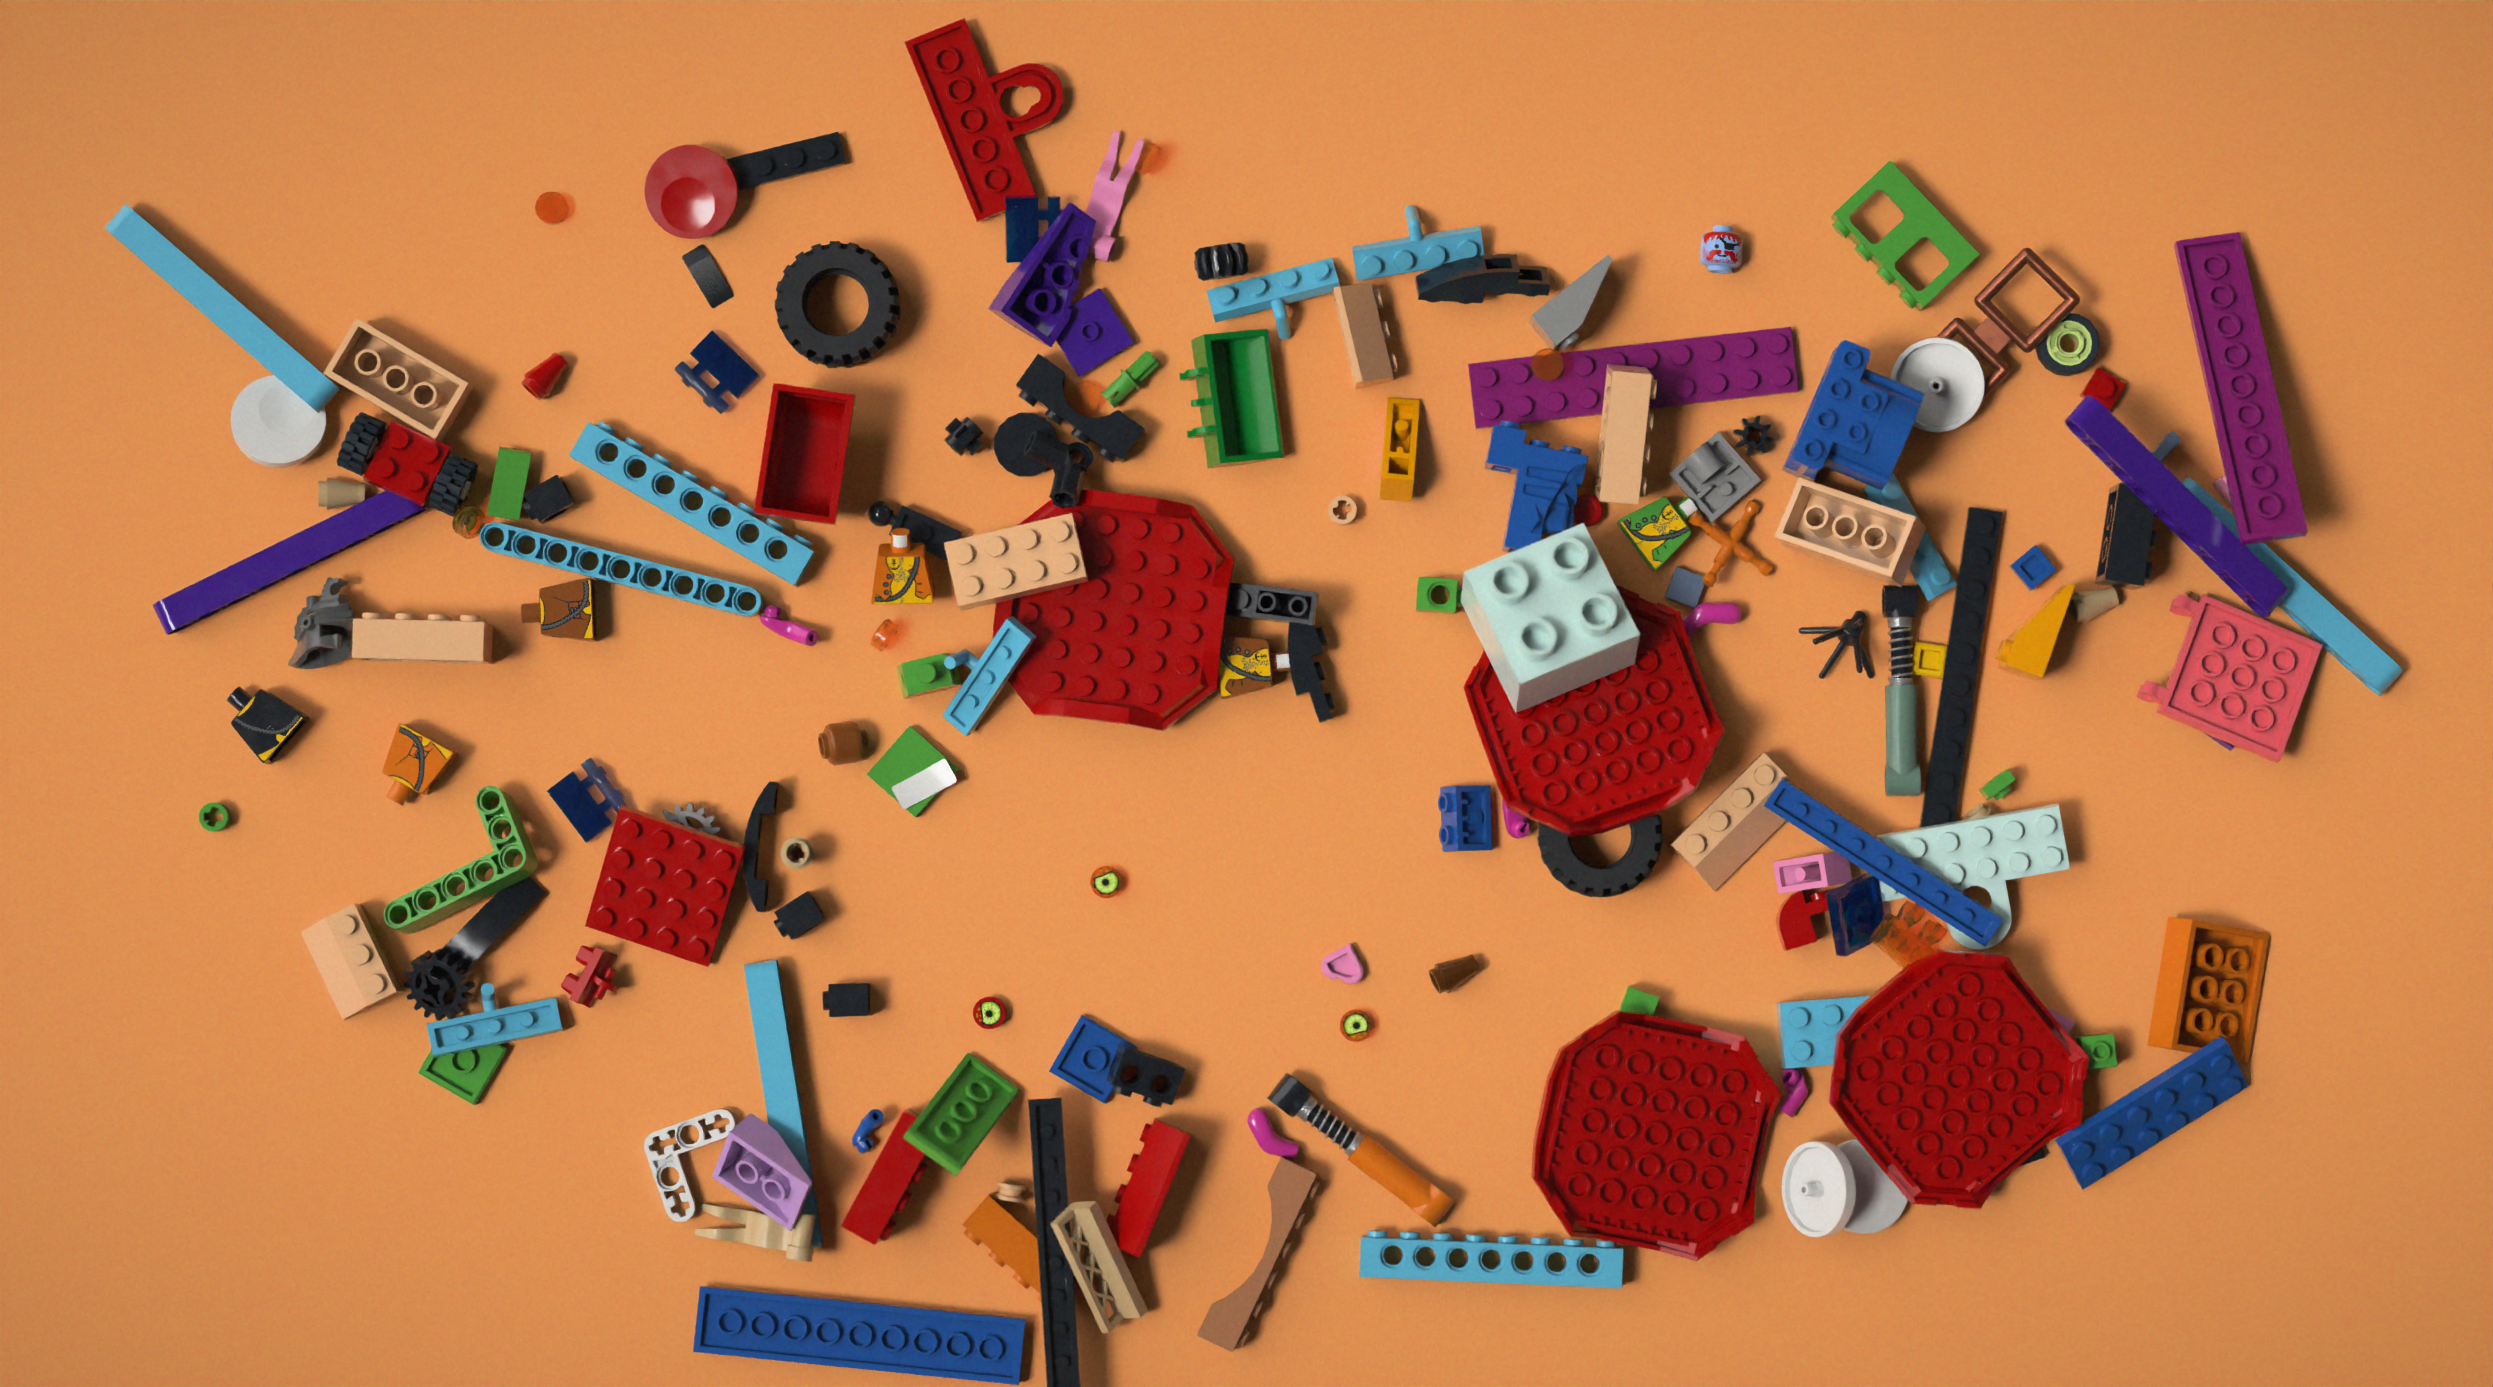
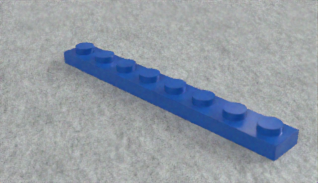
M1781 777L1764 803V807L1984 947L2003 921V918L1783 777Z

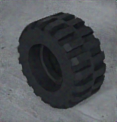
M830 241V244L827 245L819 243L811 246L812 249L806 253L802 251L795 256L796 260L791 266L789 264L783 271L784 276L781 281H778L776 288L775 310L778 317L777 322L785 338L800 355H803L817 365H826L827 368L837 369L839 366L851 368L856 367L855 364L863 361L866 363L872 360L873 355L878 351L882 352L888 346L886 343L890 337H894L897 330V321L900 320L901 315L899 290L888 267L873 252L851 242L842 244L840 241ZM832 275H845L855 279L863 286L868 296V312L863 323L854 331L844 335H831L821 331L813 324L808 313L810 292L819 281Z
M1657 814L1629 824L1631 841L1628 850L1620 860L1607 866H1594L1584 862L1574 852L1569 835L1540 822L1538 824V846L1544 865L1546 864L1550 874L1563 884L1564 887L1588 897H1611L1632 890L1650 875L1661 855L1660 850L1664 841V834H1662L1663 822L1661 815Z

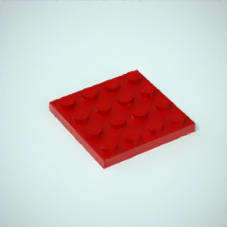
M621 805L585 926L709 967L746 846Z

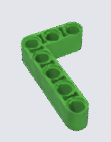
M489 785L483 787L476 796V806L494 851L391 901L384 909L383 914L384 921L388 926L403 934L415 933L534 873L537 868V857L515 802L509 794L495 786ZM496 797H499L498 806L491 810V802ZM511 825L510 834L502 839L504 828ZM519 854H522V862L517 867H514V859ZM493 868L492 878L485 882L486 872ZM465 882L464 891L460 895H456L458 885ZM436 896V904L428 910L429 900ZM407 910L406 920L399 924L401 913Z

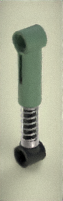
M1883 585L1882 614L1884 618L1888 619L1887 627L1890 628V631L1887 634L1891 636V640L1888 641V644L1891 645V649L1888 650L1891 654V658L1888 659L1891 662V667L1888 668L1891 671V676L1888 677L1889 685L1885 686L1886 765L1884 782L1886 797L1919 796L1921 789V774L1918 764L1917 685L1913 684L1914 679L1911 678L1913 674L1911 666L1913 663L1910 662V657L1913 656V654H1910V648L1913 647V645H1910V639L1913 638L1910 636V630L1913 629L1912 619L1917 617L1918 612L1916 585H1902V587Z

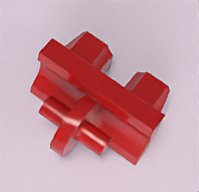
M584 945L581 946L576 955V961L586 966L581 977L569 973L561 984V988L571 995L569 999L591 1008L595 998L602 1000L607 989L616 993L619 986L611 981L617 971L611 967L617 955L599 947L594 949Z

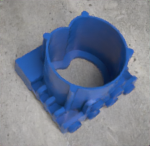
M1848 340L1841 341L1830 356L1782 471L1813 482L1817 473L1824 466L1882 491L1904 447L1925 393L1866 369L1865 367L1870 358V351Z

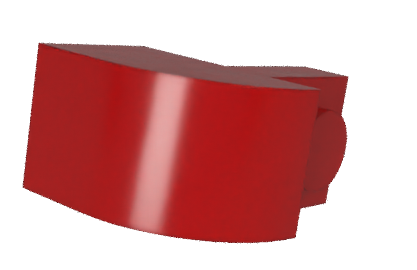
M1827 890L1808 895L1810 902L1805 903L1802 891H1798L1784 900L1776 917V928L1783 951L1818 941L1810 916L1840 907L1837 894L1829 895Z

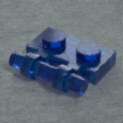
M1037 195L1004 196L1005 261L1007 263L1022 262L1040 240L1039 220H1048L1049 228L1064 210L1061 208L1060 196H1048V208H1038Z
M713 330L690 352L699 363L691 369L682 361L674 369L683 378L681 380L683 384L688 388L692 387L704 398L702 402L709 408L713 407L721 415L730 406L722 396L729 391L738 399L760 376ZM706 371L711 373L720 382L713 389L701 378Z
M592 758L587 759L581 764L588 774L582 781L572 771L547 790L586 843L613 824L606 814L607 811L613 807L618 814L621 805L628 806L623 800L625 798L620 789L616 790L606 778L607 772L602 766L598 767ZM593 785H596L606 798L600 804H598L588 790Z

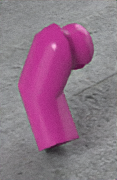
M1787 1068L1782 1073V1081L1788 1095L1779 1109L1793 1117L1806 1098L1808 1089L1802 1072L1796 1068Z

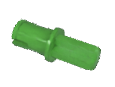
M1145 351L1125 371L1121 369L1120 372L1122 374L1101 394L1115 408L1134 388L1137 390L1140 388L1138 384L1159 365L1158 360L1149 351Z

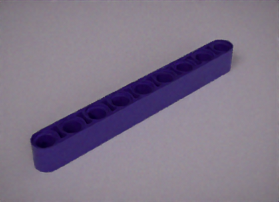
M2085 396L2065 420L2069 430L2253 611L2263 617H2269L2289 593L2285 584L2245 545H2241L2240 540L2103 404L2091 396Z
M385 490L153 604V608L166 635L176 633L427 510L426 504L423 507Z

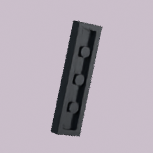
M838 132L727 159L736 173L739 191L846 165Z

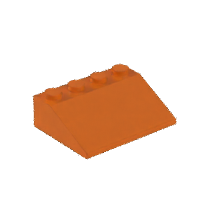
M2168 917L2147 1046L2195 1053L2222 1036L2228 1043L2236 1061L2249 1063L2269 934L2192 919Z

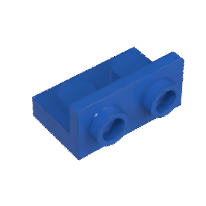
M1490 785L1441 787L1438 807L1441 811L1439 839L1443 852L1492 850Z

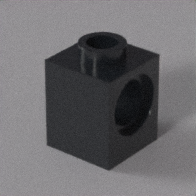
M555 475L523 493L527 500L523 503V507L531 520L537 518L542 524L576 506L573 497L559 475Z
M806 891L775 911L774 913L778 919L773 922L783 937L789 935L791 940H795L827 918L811 892Z
M870 983L828 984V991H823V1010H829V1017L870 1016Z

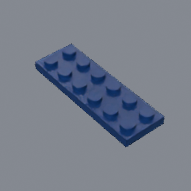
M2220 1036L2085 1120L2081 1125L2056 1138L2055 1141L2076 1182L2083 1190L2248 1087V1084L2228 1043Z

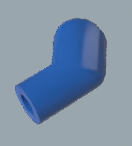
M872 1109L867 1113L852 1137L853 1147L856 1146L860 1153L864 1154L874 1146V1141L869 1135L884 1119L883 1113L878 1109Z

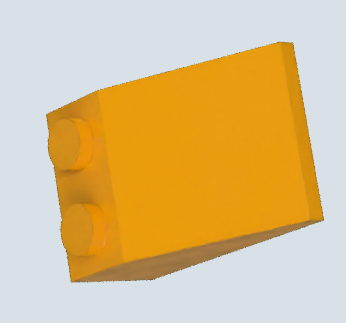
M2068 583L2059 587L2005 641L2000 642L1995 655V659L1999 660L1998 669L2032 681L2043 678L2075 585Z

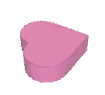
M1350 944L1327 955L1321 963L1323 974L1330 979L1340 978L1347 984H1354L1363 976L1362 965Z

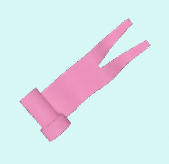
M1115 130L1106 157L1096 175L1092 195L1085 211L1087 215L1096 221L1088 253L1095 255V259L1106 263L1110 261L1116 244V238L1111 237V233L1119 217L1126 188L1135 172L1145 142L1138 139L1127 163L1114 181H1110L1116 163L1120 132Z

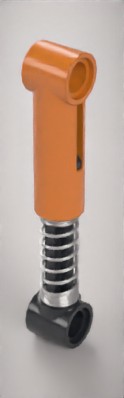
M1286 1072L1267 1099L1292 1118L1296 1115L1302 1121L1311 1123V1128L1315 1126L1318 1129V1133L1322 1132L1325 1134V1139L1329 1137L1332 1139V1144L1337 1143L1339 1149H1345L1344 1154L1346 1153L1349 1156L1347 1159L1349 1162L1386 1188L1436 1228L1455 1201L1403 1163L1368 1134L1363 1136L1359 1131L1353 1132L1352 1126L1347 1127L1344 1125L1345 1121L1340 1122L1337 1119V1115L1333 1116L1330 1114V1110L1326 1111L1323 1109V1104L1318 1105V1100L1314 1099L1311 1095L1312 1091Z

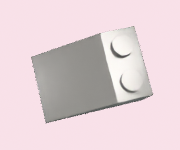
M1609 254L1531 315L1529 324L1552 352L1558 348L1564 352L1580 337L1578 332L1612 261Z

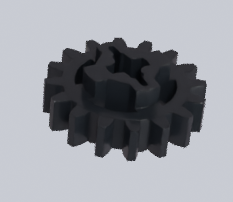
M437 949L433 953L428 950L420 955V957L418 956L411 962L412 967L405 971V975L411 979L403 983L404 987L410 988L412 991L406 997L408 1000L415 999L417 1001L414 1006L415 1010L425 1009L424 1017L426 1018L435 1013L437 1021L442 1020L446 1016L448 1019H452L458 1013L464 1011L468 1007L466 1003L474 997L468 991L475 986V983L467 981V977L472 972L471 970L464 971L461 968L465 962L463 959L458 962L453 960V952L443 956L442 949Z

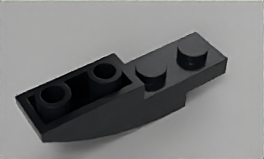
M1494 254L1464 258L1432 268L1416 276L1415 279L1418 300H1426L1428 302L1483 303L1484 292L1496 295H1503L1505 293L1523 294L1533 297L1548 295L1550 288L1547 267L1518 265L1516 254Z
M1231 582L1226 615L1262 621L1315 626L1319 593Z
M1289 623V664L1296 696L1309 693L1319 723L1331 720L1330 712L1336 710L1330 692L1323 693L1320 681L1325 680L1320 661L1313 663L1312 657L1323 654L1322 646L1327 645L1321 626L1315 628L1312 625Z

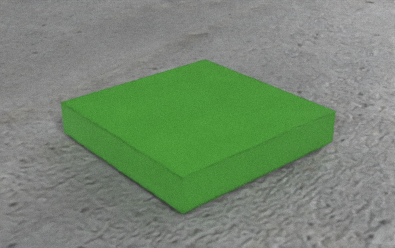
M909 726L867 775L898 802L892 790L894 785L943 759L947 760L953 774L959 769L916 730ZM937 793L908 807L906 810L916 818Z
M498 1044L433 1058L431 1050L418 1073L467 1102L476 1105L508 1048Z

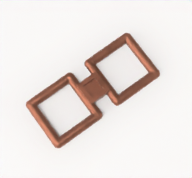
M2023 248L1975 297V305L1988 317L1975 330L1963 319L1954 318L1936 337L1953 339L1959 334L1995 369L1985 379L1984 400L2011 372L2010 365L1997 353L2010 340L2026 353L2031 352L2080 303V296L2032 249ZM2026 264L2064 299L2028 337L1990 301Z

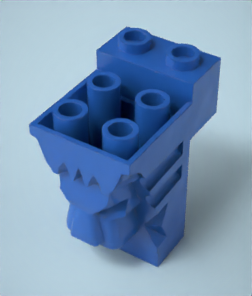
M1501 421L1500 425H1494L1491 430L1484 469L1516 475L1501 551L1511 553L1540 541L1541 535L1551 536L1574 527V505L1577 502V487H1580L1583 483L1588 456L1581 455L1582 449L1570 446H1563L1561 451L1550 449V443L1539 440H1531L1529 444H1524L1526 431L1520 430V424Z

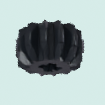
M1240 242L1199 248L1195 252V271H1197L1198 278L1203 281L1237 277L1249 271L1248 253H1246L1245 245Z

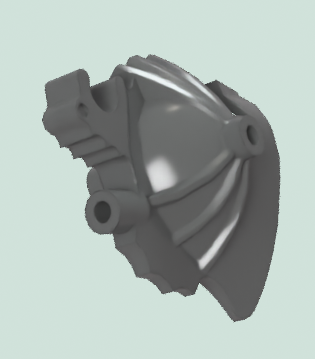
M329 577L324 584L320 598L314 595L306 598L307 607H303L301 613L297 616V622L294 627V639L297 640V647L288 662V666L297 669H318L352 657L354 614L350 604L346 603L348 597L339 594L340 589L343 586H347V581Z

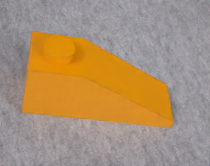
M1387 398L1380 500L1412 502L1420 400Z

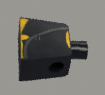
M239 686L227 699L239 711L231 721V725L264 764H270L310 719L303 712L264 689H260L252 697Z

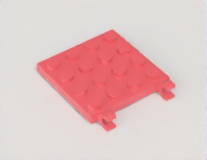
M2178 594L2176 599H2173L2169 611L2180 616L2192 618L2166 688L2146 680L2144 685L2140 686L2137 697L2146 702L2158 703L2159 707L2156 712L2158 714L2278 763L2282 758L2323 644L2204 594L2199 597L2198 602L2185 595Z

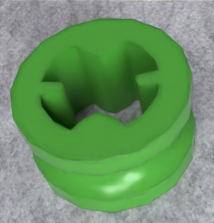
M216 802L204 805L199 813L201 826L211 832L224 830L231 820L228 808ZM214 808H218L220 810L218 814H223L222 821H217L213 827L210 825L212 821L207 820V813H213Z

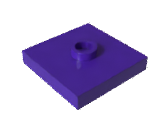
M1100 288L1070 306L1072 311L1069 321L1056 339V342L1079 378L1134 344V341Z

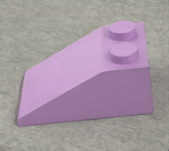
M752 1113L729 1132L712 1175L718 1182L790 1231L795 1227L812 1185L811 1180L778 1131Z

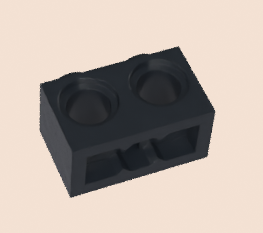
M1119 1043L1106 1081L1114 1085L1112 1091L1131 1097L1132 1092L1144 1096L1143 1102L1161 1108L1162 1103L1173 1105L1185 1068L1175 1062ZM1134 1064L1136 1066L1135 1076L1130 1080H1124L1122 1077L1124 1068ZM1159 1075H1165L1166 1085L1164 1088L1154 1090L1152 1086L1153 1080Z

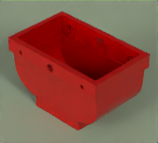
M773 383L754 506L755 514L836 526L855 395Z

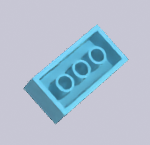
M1871 995L1776 1003L1782 1068L1833 1065L1836 1034L1853 1011Z

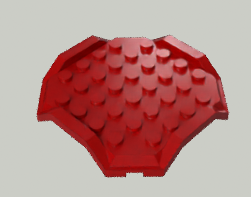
M1081 490L1079 502L1074 508L1067 507L1062 509L1054 505L1051 499L1018 525L1072 513L1089 581L996 603L993 638L1005 620L1011 616L1037 636L1007 681L1030 711L1037 716L1069 717L1165 731L1191 708L1200 704L1218 690L1221 646L1229 587L1235 560L1196 509L1189 504L1155 497L1098 490Z
M1616 585V588L1640 633L1635 664L1515 713L1483 648V653L1476 667H1473L1463 687L1476 729L1506 807L1569 836L1605 833L1665 812L1695 793L1725 733L1724 726L1713 707L1692 652L1680 612L1660 603L1656 605L1640 598L1639 594L1619 585Z
M1937 949L1903 968L1860 1004L1836 1034L1829 1104L1879 1168L1909 1202L1919 1205L1936 1206L1938 1204L1951 1205L1958 1208L1981 1209L1998 1183L2048 1141L2081 1125L2083 1110L2082 1089L2083 1081L2086 1080L2089 1056L2061 1027L2024 981L2007 955Z
M1616 1010L1558 1049L1546 1079L1534 1134L1531 1178L1567 1234L1571 1237L1601 1239L1657 1250L1698 1261L1716 1249L1719 1243L1731 1235L1735 1236L1754 1223L1755 1185L1768 1124L1782 1094L1771 1076L1765 1071L1745 1036L1664 1017Z

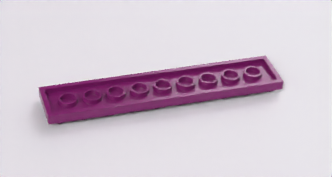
M2240 233L2176 241L2174 250L2241 545L2306 536L2308 532Z
M1791 327L1468 364L1475 429L1491 428L1494 425H1500L1501 421L1526 424L1602 415L1607 364L1646 367L1654 380L1657 381L1655 399H1649L1650 409L1798 392Z

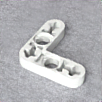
M717 1109L655 1131L645 1139L644 1150L666 1213L673 1221L685 1222L693 1217L697 1208L679 1154L728 1137L729 1132L736 1126V1118L729 1110ZM718 1114L723 1119H729L730 1124L725 1126L726 1132L721 1133L720 1129L708 1131L712 1137L706 1140L705 1129L699 1122L700 1120L706 1119L705 1123L709 1125L716 1122V1115ZM687 1125L695 1126L699 1131V1139L694 1144H687L681 1138V1131ZM675 1130V1140L681 1149L675 1150V1144L664 1148L663 1155H660L659 1151H652L651 1145L655 1143L654 1138L656 1136H659V1139L664 1141L672 1138L669 1131ZM667 1167H673L679 1173V1181L673 1186L664 1184L661 1179L662 1171ZM682 1185L684 1186L685 1192H680L679 1196L682 1202L688 1201L690 1208L685 1210L686 1216H681L680 1212H673L672 1207L677 1205V1201L674 1195L668 1198L666 1191H674Z

